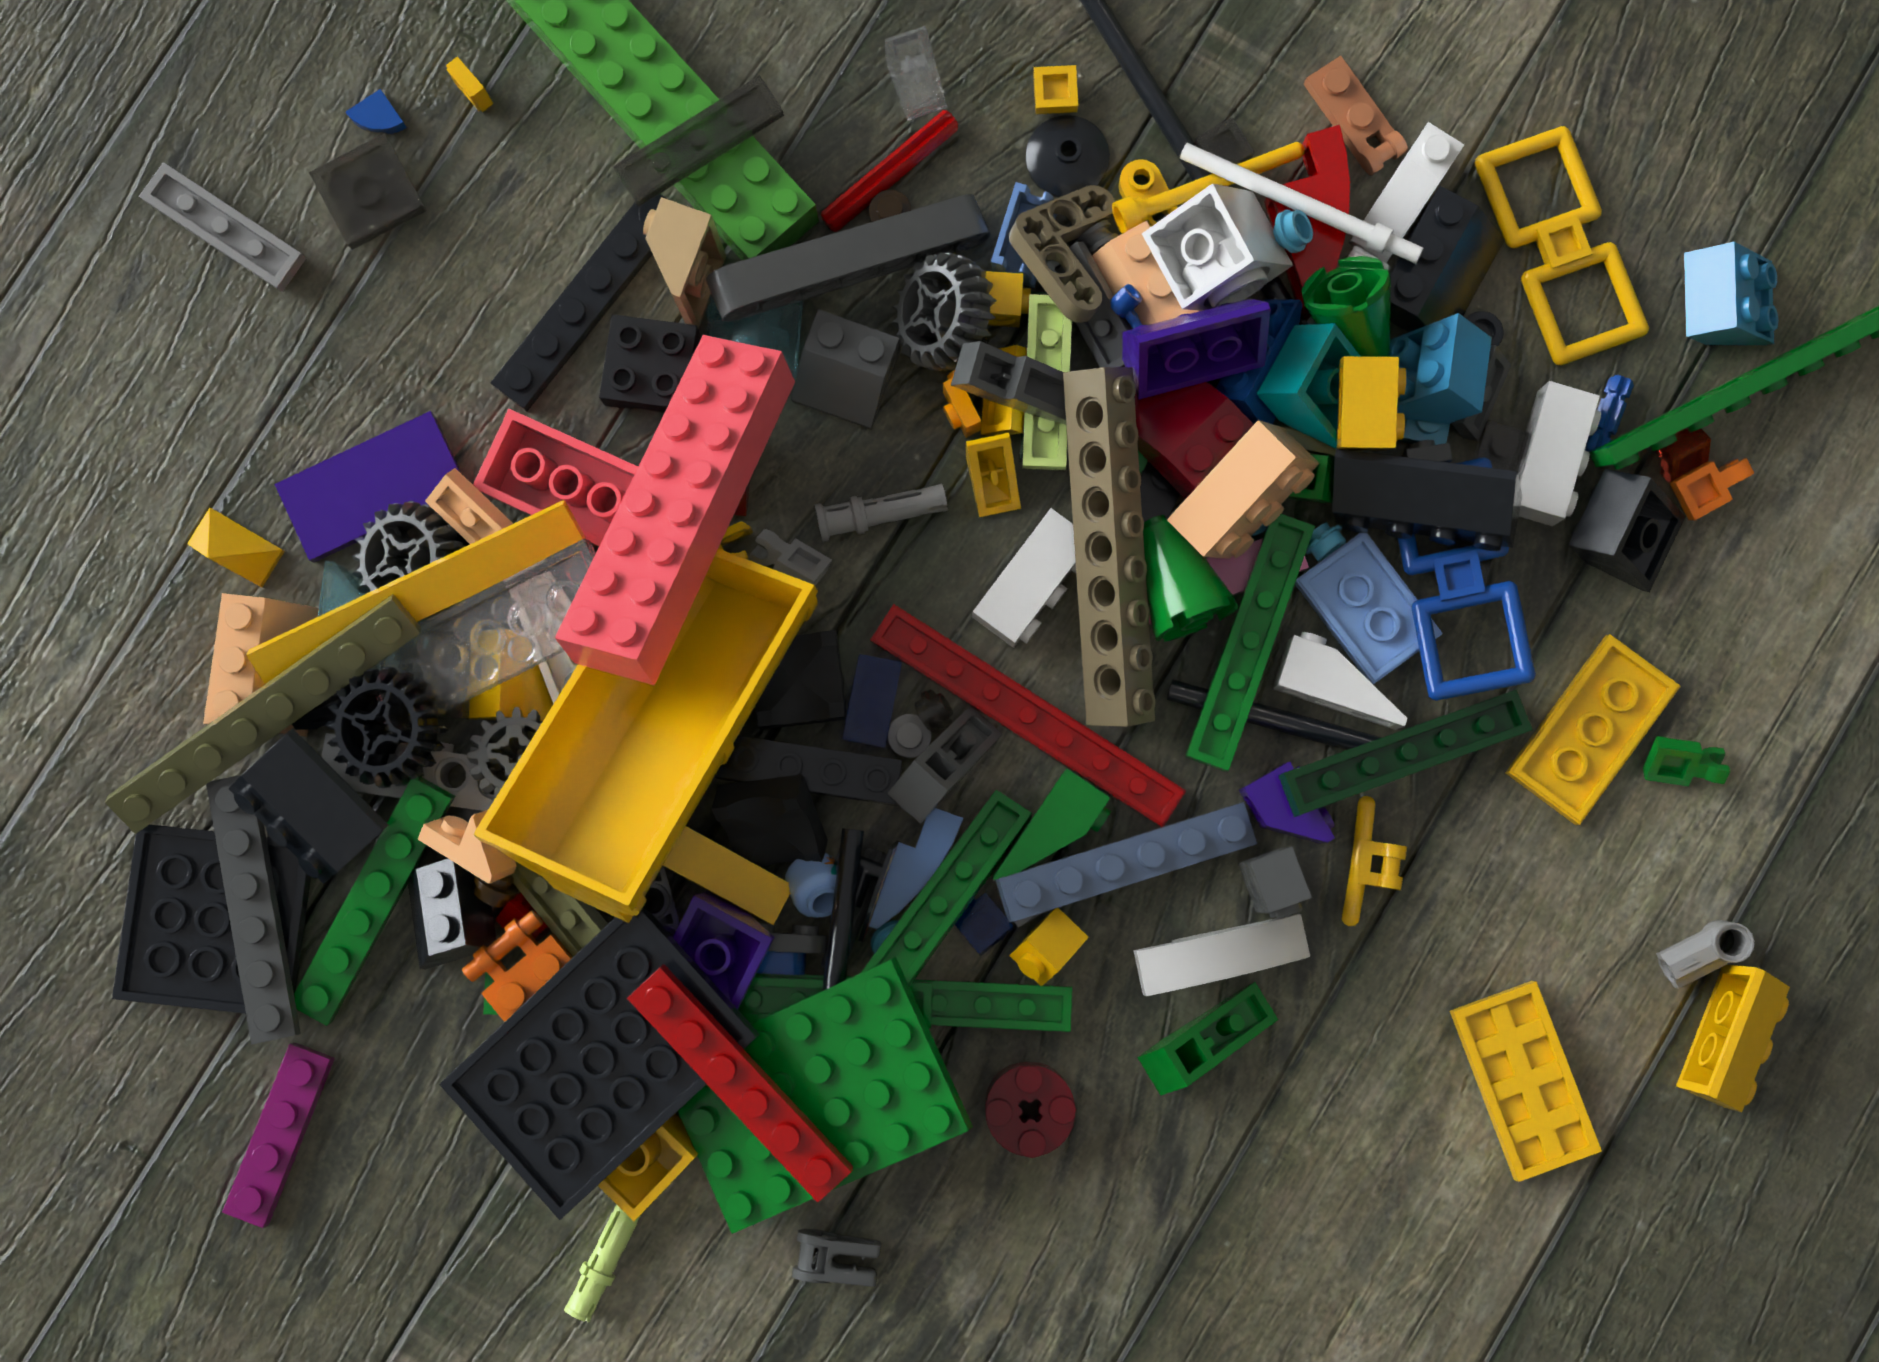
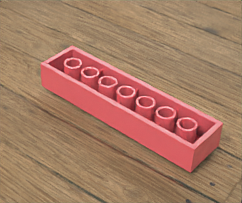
M707 335L702 336L555 636L557 642L575 664L655 685L795 384L782 351Z

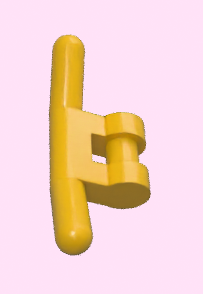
M1370 796L1361 797L1357 806L1354 842L1342 912L1343 923L1350 927L1355 926L1359 922L1365 885L1393 890H1401L1403 877L1399 876L1401 860L1406 859L1407 847L1372 841L1376 804ZM1372 855L1383 857L1381 873L1370 872Z

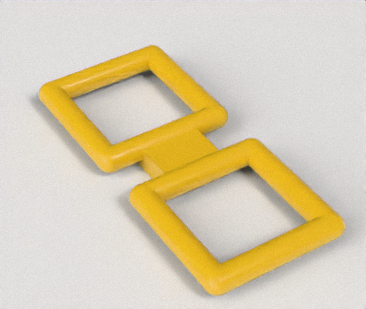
M1560 126L1477 156L1475 167L1506 245L1510 248H1518L1536 241L1544 261V265L1525 271L1521 276V283L1552 361L1556 365H1565L1645 336L1649 331V325L1617 246L1612 242H1606L1590 248L1581 226L1597 220L1602 214V209L1570 130L1565 126ZM1557 146L1581 207L1519 229L1495 167ZM1604 262L1628 324L1566 346L1541 283Z

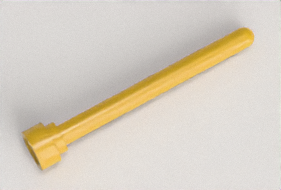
M1294 142L1237 165L1261 174L1300 159L1305 153V148L1300 142ZM1210 174L1145 200L1139 197L1133 199L1131 196L1112 203L1113 217L1119 231L1123 234L1137 225L1148 221L1149 216L1187 202L1212 183L1223 186H1230L1235 183L1215 174Z

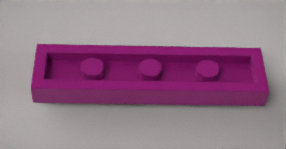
M295 1042L288 1045L222 1213L261 1228L269 1226L335 1060L334 1057Z

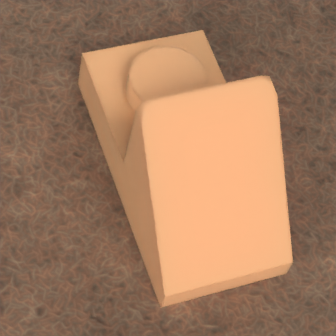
M488 809L471 816L469 823L460 817L450 815L425 823L418 837L419 841L488 884L514 874L517 867L515 860L497 848L478 840L473 835Z

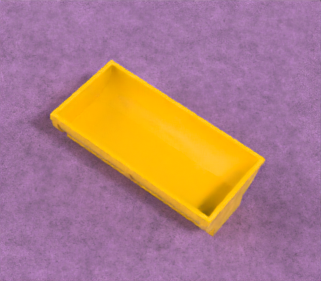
M718 549L655 685L577 665L473 835L478 840L497 848L519 864L539 874L554 889L629 923L633 916H637L646 903L645 895L718 769L730 758L734 751L733 743L803 622L809 620L818 605L816 597L818 590L815 585Z

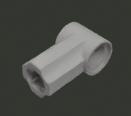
M1715 920L1705 925L1702 931L1656 953L1664 975L1669 979L1674 988L1679 989L1729 963H1738L1746 960L1754 950L1755 941L1750 930L1742 924ZM1730 930L1734 936V945L1729 951L1723 952L1720 948L1719 940L1725 931Z

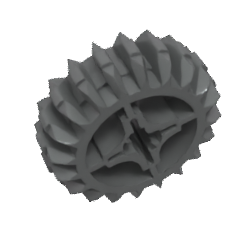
M948 252L939 253V255H927L924 262H915L914 273L904 274L906 285L903 289L897 290L900 300L899 304L893 306L898 313L892 325L899 330L896 337L900 339V344L902 345L901 353L911 358V362L929 370L938 372L956 369L963 343L978 342L985 336H991L987 326L989 321L996 317L990 313V307L997 300L989 294L993 283L985 278L986 271L977 266L976 262L971 261L970 258Z
M413 501L404 502V504H389L388 511H375L376 523H363L367 535L366 537L355 539L361 545V551L351 557L360 562V567L352 574L359 579H364L358 590L363 594H367L466 546L462 542L455 541L459 533L429 505H421ZM418 527L425 536L421 539L411 538L407 531Z

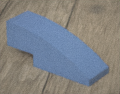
M935 808L925 819L916 848L898 843L871 918L870 927L875 929L881 927L900 913L921 892L951 849L964 818Z

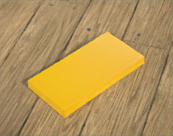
M1608 634L1602 639L1505 773L1574 825H1580L1681 686L1614 636Z

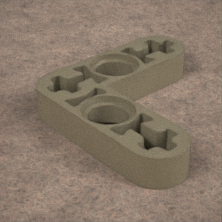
M1096 185L1086 186L1021 213L1009 232L1011 245L1066 318L1079 323L1088 322L1094 316L1101 305L1102 293L1066 243L1079 238L1082 233L1103 220H1109L1113 214L1112 203L1115 200L1112 194L1101 186ZM1088 205L1090 208L1087 209L1086 212H1085V214H1084L1083 211H1084V209L1086 208V206ZM1053 214L1066 216L1072 226L1060 225L1053 217ZM1046 260H1054L1060 263L1065 273L1060 274L1050 270Z

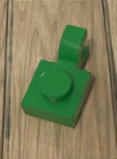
M1656 736L1643 766L1645 780L1689 787L1693 777L1704 778L1713 783L1725 784L1730 774V768L1728 765L1721 764L1725 757L1724 748L1708 747L1702 750L1701 743Z

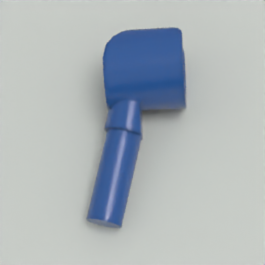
M1126 284L1112 297L1111 308L1117 315L1125 318L1132 329L1142 325L1138 314L1134 311L1142 302V296L1133 285Z

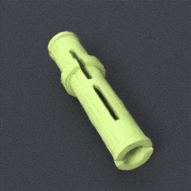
M616 1204L588 1262L584 1261L579 1270L582 1275L564 1308L567 1314L584 1322L591 1321L602 1294L607 1286L612 1285L615 1279L613 1272L640 1216L633 1221Z

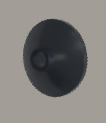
M1064 115L1045 121L1033 132L1027 144L1025 159L1028 173L1034 183L1044 192L1047 191L1055 197H1062L1086 186H1098L1107 173L1110 152L1106 138L1097 126L1084 118ZM1064 146H1072L1076 150V154L1066 157L1061 153V149Z

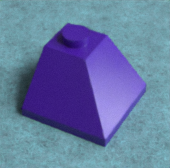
M710 891L693 896L673 936L674 940L737 1009H739L775 938L748 912Z

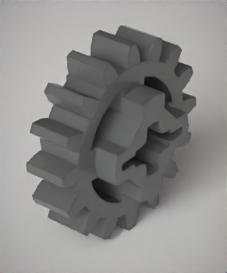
M514 707L511 718H506L501 711H497V723L491 725L484 720L480 723L485 731L483 737L479 735L471 736L470 740L478 750L467 753L468 760L477 765L469 772L474 780H482L479 787L485 794L494 790V798H496L505 781L496 778L491 773L490 768L494 767L495 770H504L505 776L508 779L517 764L512 763L510 758L516 757L517 750L522 749L525 751L530 743L529 736L527 735L528 731L536 733L542 722L540 723L538 711L534 709L528 714L527 718L523 717L519 707Z

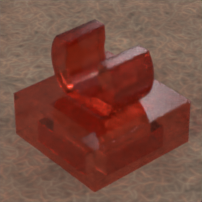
M1685 428L1675 433L1677 437L1676 442L1656 450L1657 455L1661 457L1660 474L1668 483L1709 462L1711 438L1702 428L1691 433Z

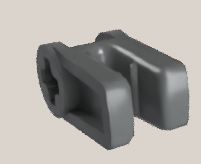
M816 1229L798 1230L797 1241L801 1242L798 1265L794 1266L792 1271L793 1278L812 1283L833 1282L870 1287L876 1286L877 1272L875 1269L857 1266L856 1263L852 1265L836 1263L832 1259L836 1255L861 1257L862 1260H865V1258H878L882 1245L880 1241L837 1235L832 1232ZM817 1247L816 1263L812 1264L814 1248Z

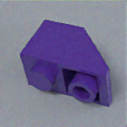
M1290 761L1239 789L1241 796L1260 828L1319 844L1328 843L1335 839L1330 830L1335 825L1325 807L1294 817L1278 776L1296 769Z

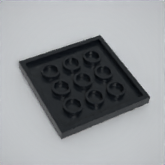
M149 824L136 833L112 999L246 1014L214 831ZM266 837L293 992L295 993L311 876L302 870L298 863V858L286 846H280L270 837Z

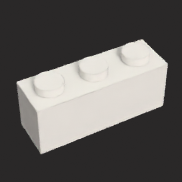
M1552 381L1547 382L1537 391L1515 471H1518L1522 492L1520 517L1554 526L1564 520L1566 516L1570 517L1578 500V492L1573 491L1577 476L1583 475L1589 461L1590 453L1585 451L1588 436L1594 435L1601 418V411L1596 410L1599 395Z
M1050 508L973 610L972 618L1013 648L1019 640L1027 644L1042 624L1036 617L1045 605L1051 609L1056 606L1068 589L1062 583L1071 571L1076 573L1073 524Z

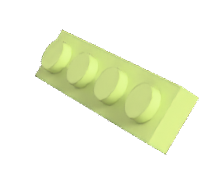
M1029 294L1027 356L1062 372H1070L1072 320L1066 318L1049 295ZM1024 413L1022 469L1066 470L1067 426Z

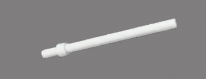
M1186 143L1181 152L1180 159L1291 209L1301 210L1309 217L1367 242L1366 247L1381 254L1386 250L1415 264L1422 254L1423 247L1392 234L1394 229L1377 222L1375 226L1192 144Z

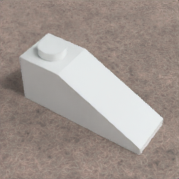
M1428 122L1363 221L1374 226L1377 222L1394 229L1392 234L1403 238L1464 147V144ZM1354 236L1349 242L1387 263L1392 253L1386 250L1382 254L1366 247L1367 242Z
M1302 632L1300 637L1294 635L1287 640L1272 687L1273 690L1394 730L1405 727L1407 717L1337 649L1326 646L1327 639L1316 634Z

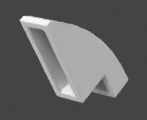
M1300 913L1279 919L1275 918L1174 939L1171 943L1133 950L1144 996L1211 983L1310 957Z

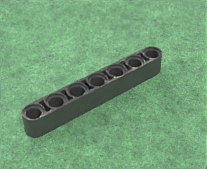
M966 194L723 266L710 273L706 277V283L722 321L732 322L912 267L915 262H924L927 255H939V253L947 252L955 254L968 250L986 241L991 233L974 195Z

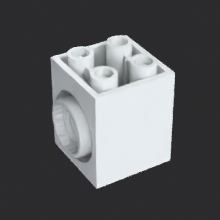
M1212 183L1142 233L1181 308L1185 310L1204 311L1225 303L1245 300L1259 291L1266 283L1293 266L1285 249L1277 243L1273 227L1253 191Z

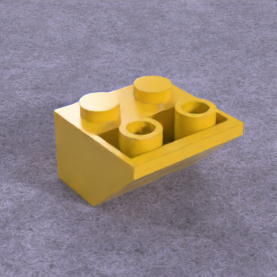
M1344 356L1340 359L1337 449L1387 451L1396 448V441L1403 440L1405 415L1404 413H1397L1399 395L1405 394L1406 368H1399V357Z

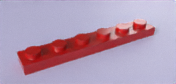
M665 964L659 967L627 998L817 1203L852 1172V1164Z

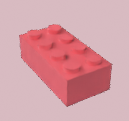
M508 409L473 485L481 493L530 516L565 500L586 537L585 541L599 547L638 466Z

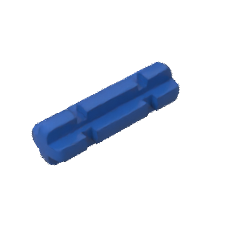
M1614 375L1608 379L1604 394L1607 396L1601 398L1597 409L1601 411L1600 422L1594 435L1588 436L1585 451L1590 452L1612 441V435L1616 436L1627 406L1625 398H1630L1634 387L1631 379L1621 375Z

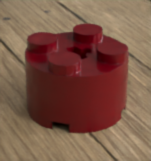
M1020 1062L1005 1067L993 1078L985 1098V1115L992 1136L1003 1148L1016 1155L1035 1158L1054 1151L1069 1136L1075 1121V1102L1070 1088L1056 1070L1043 1063ZM1023 1099L1029 1103L1035 1099L1039 1100L1037 1104L1039 1114L1036 1117L1030 1114L1025 1118L1020 1116L1022 1108L1019 1103Z

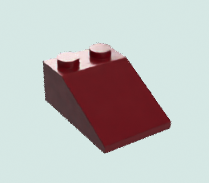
M1208 382L1139 400L1135 392L1138 451L1185 499L1254 425L1227 396Z

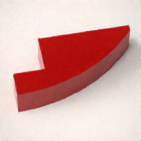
M1340 125L1308 133L1302 143L1305 148L1302 158L1309 177L1282 185L1349 214L1350 177L1347 151ZM1267 197L1264 201L1273 229L1278 213L1284 210L1295 211ZM1309 216L1307 217L1313 229L1311 242L1307 243L1304 250L1298 253H1291L1285 249L1293 264L1292 267L1286 270L1295 300H1301L1303 304L1301 313L1305 319L1310 318L1311 315L1304 305L1302 288L1306 280L1318 269L1325 267L1326 273L1336 269L1346 235L1345 232Z

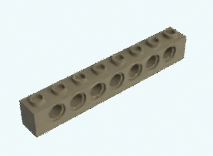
M1103 367L1063 372L1086 725L1128 727L1155 721V696L1152 680L1153 656L1150 649V610L1147 602V565L1144 555V520L1141 508V475L1138 461V429L1136 427L1133 367Z

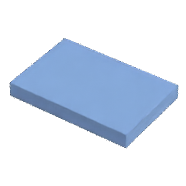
M1367 532L1359 533L1296 579V587L1359 671L1372 684H1375L1419 652L1411 606L1417 598ZM1432 620L1436 639L1443 633Z

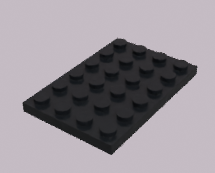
M643 906L639 915L632 917L629 923L615 917L439 1084L559 1220L565 1217L706 1085L701 1077L627 999L659 967L665 964L743 1049L760 1035L645 906Z

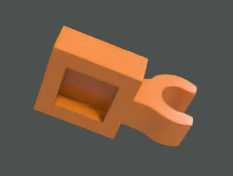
M1747 458L1740 461L1734 459L1717 469L1714 461L1698 466L1669 482L1688 520H1697L1733 500L1728 487L1754 474V471Z

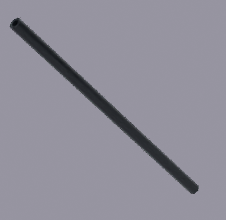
M1080 0L1192 181L1213 174L1180 159L1181 152L1186 143L1194 146L1196 144L1106 1ZM1278 276L1261 288L1266 299L1293 300ZM1301 313L1299 325H1308Z

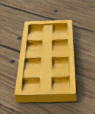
M1529 981L1450 1010L1515 1181L1521 1182L1602 1152L1537 981Z

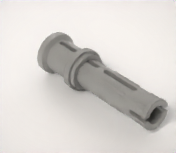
M942 483L874 499L862 500V497L852 496L849 502L825 507L821 503L814 504L822 542L829 541L830 536L854 531L858 535L865 534L864 531H868V527L881 523L948 511Z

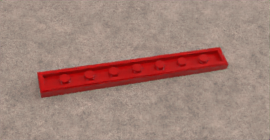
M895 604L892 605L870 639L872 643L1159 827L1165 826L1186 793L1185 789Z

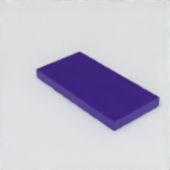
M429 411L274 485L309 561L315 563L357 543L356 538L366 537L367 532L363 523H376L375 511H388L389 504H404V502L408 501L417 502L421 505L427 504L425 500L445 474L454 468L460 473L461 471L434 413Z

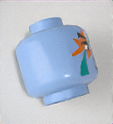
M825 853L822 862L796 859L789 866L785 874V881L789 883L790 897L793 904L800 913L807 917L819 918L832 914L837 866L834 865L835 858Z

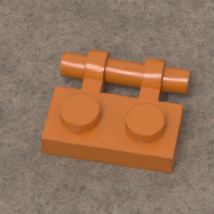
M533 910L520 920L513 919L504 927L505 933L488 947L483 945L473 953L474 959L462 968V972L471 982L476 981L485 972L492 977L495 982L481 994L504 1022L573 958L554 934L548 936L540 944L531 934L543 922ZM516 946H519L526 956L507 970L500 960Z

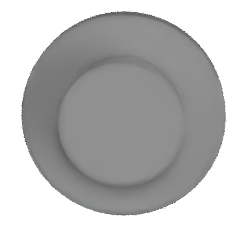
M905 714L892 722L888 731V741L891 748L898 755L906 758L917 757L930 745L931 730L928 723L920 716Z

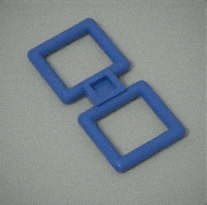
M1485 457L1456 463L1493 468L1491 461ZM1412 534L1410 539L1398 538L1405 573L1417 575L1435 571L1440 593L1438 596L1416 600L1411 606L1428 696L1432 700L1438 701L1532 682L1535 679L1536 673L1518 587L1512 581L1485 586L1480 561L1505 556L1509 552V547L1501 546L1500 551H1487L1471 545L1419 556L1415 534ZM1502 600L1516 668L1444 681L1431 615Z

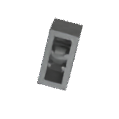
M1293 846L1278 848L1238 863L1256 913H1269L1270 918H1283L1302 911L1303 908L1300 902L1312 898Z

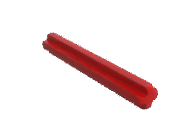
M947 110L941 111L821 212V218L825 225L833 232L840 230L870 205L872 199L878 193L889 189L957 132L958 122Z

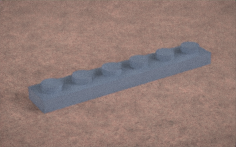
M1242 802L995 880L1008 922H1014L1256 845L1257 842L1245 804Z

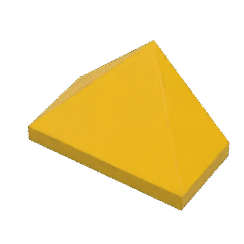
M1009 433L966 441V459L979 517L1021 509Z
M212 508L208 509L187 543L208 559L260 587L264 586L285 552Z

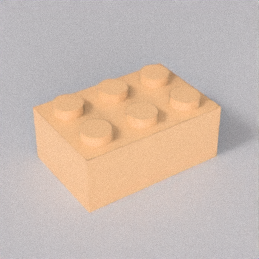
M1258 420L1167 520L1203 557L1230 559L1234 556L1238 558L1253 544L1254 539L1251 536L1262 524L1264 526L1270 525L1280 516L1284 510L1281 504L1292 492L1295 494L1301 492L1310 484L1315 476L1312 471L1319 462L1283 427Z

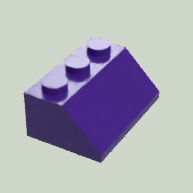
M1246 299L1234 303H1225L1208 310L1183 314L1166 321L1150 325H1140L1134 329L1123 331L1122 360L1125 367H1133V381L1138 400L1264 367L1271 310L1268 302Z

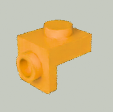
M953 370L947 375L948 380L943 382V394L948 402L947 405L943 406V409L952 428L955 430L960 427L967 438L981 431V419L968 393L951 386L955 372Z

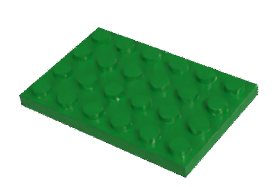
M896 957L751 1024L760 1035L744 1050L852 1164V1172L834 1189L959 1136L973 1128ZM707 1084L678 1110L731 1234L814 1199Z

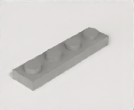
M164 162L139 195L147 204L280 292L284 291L306 260L302 253Z

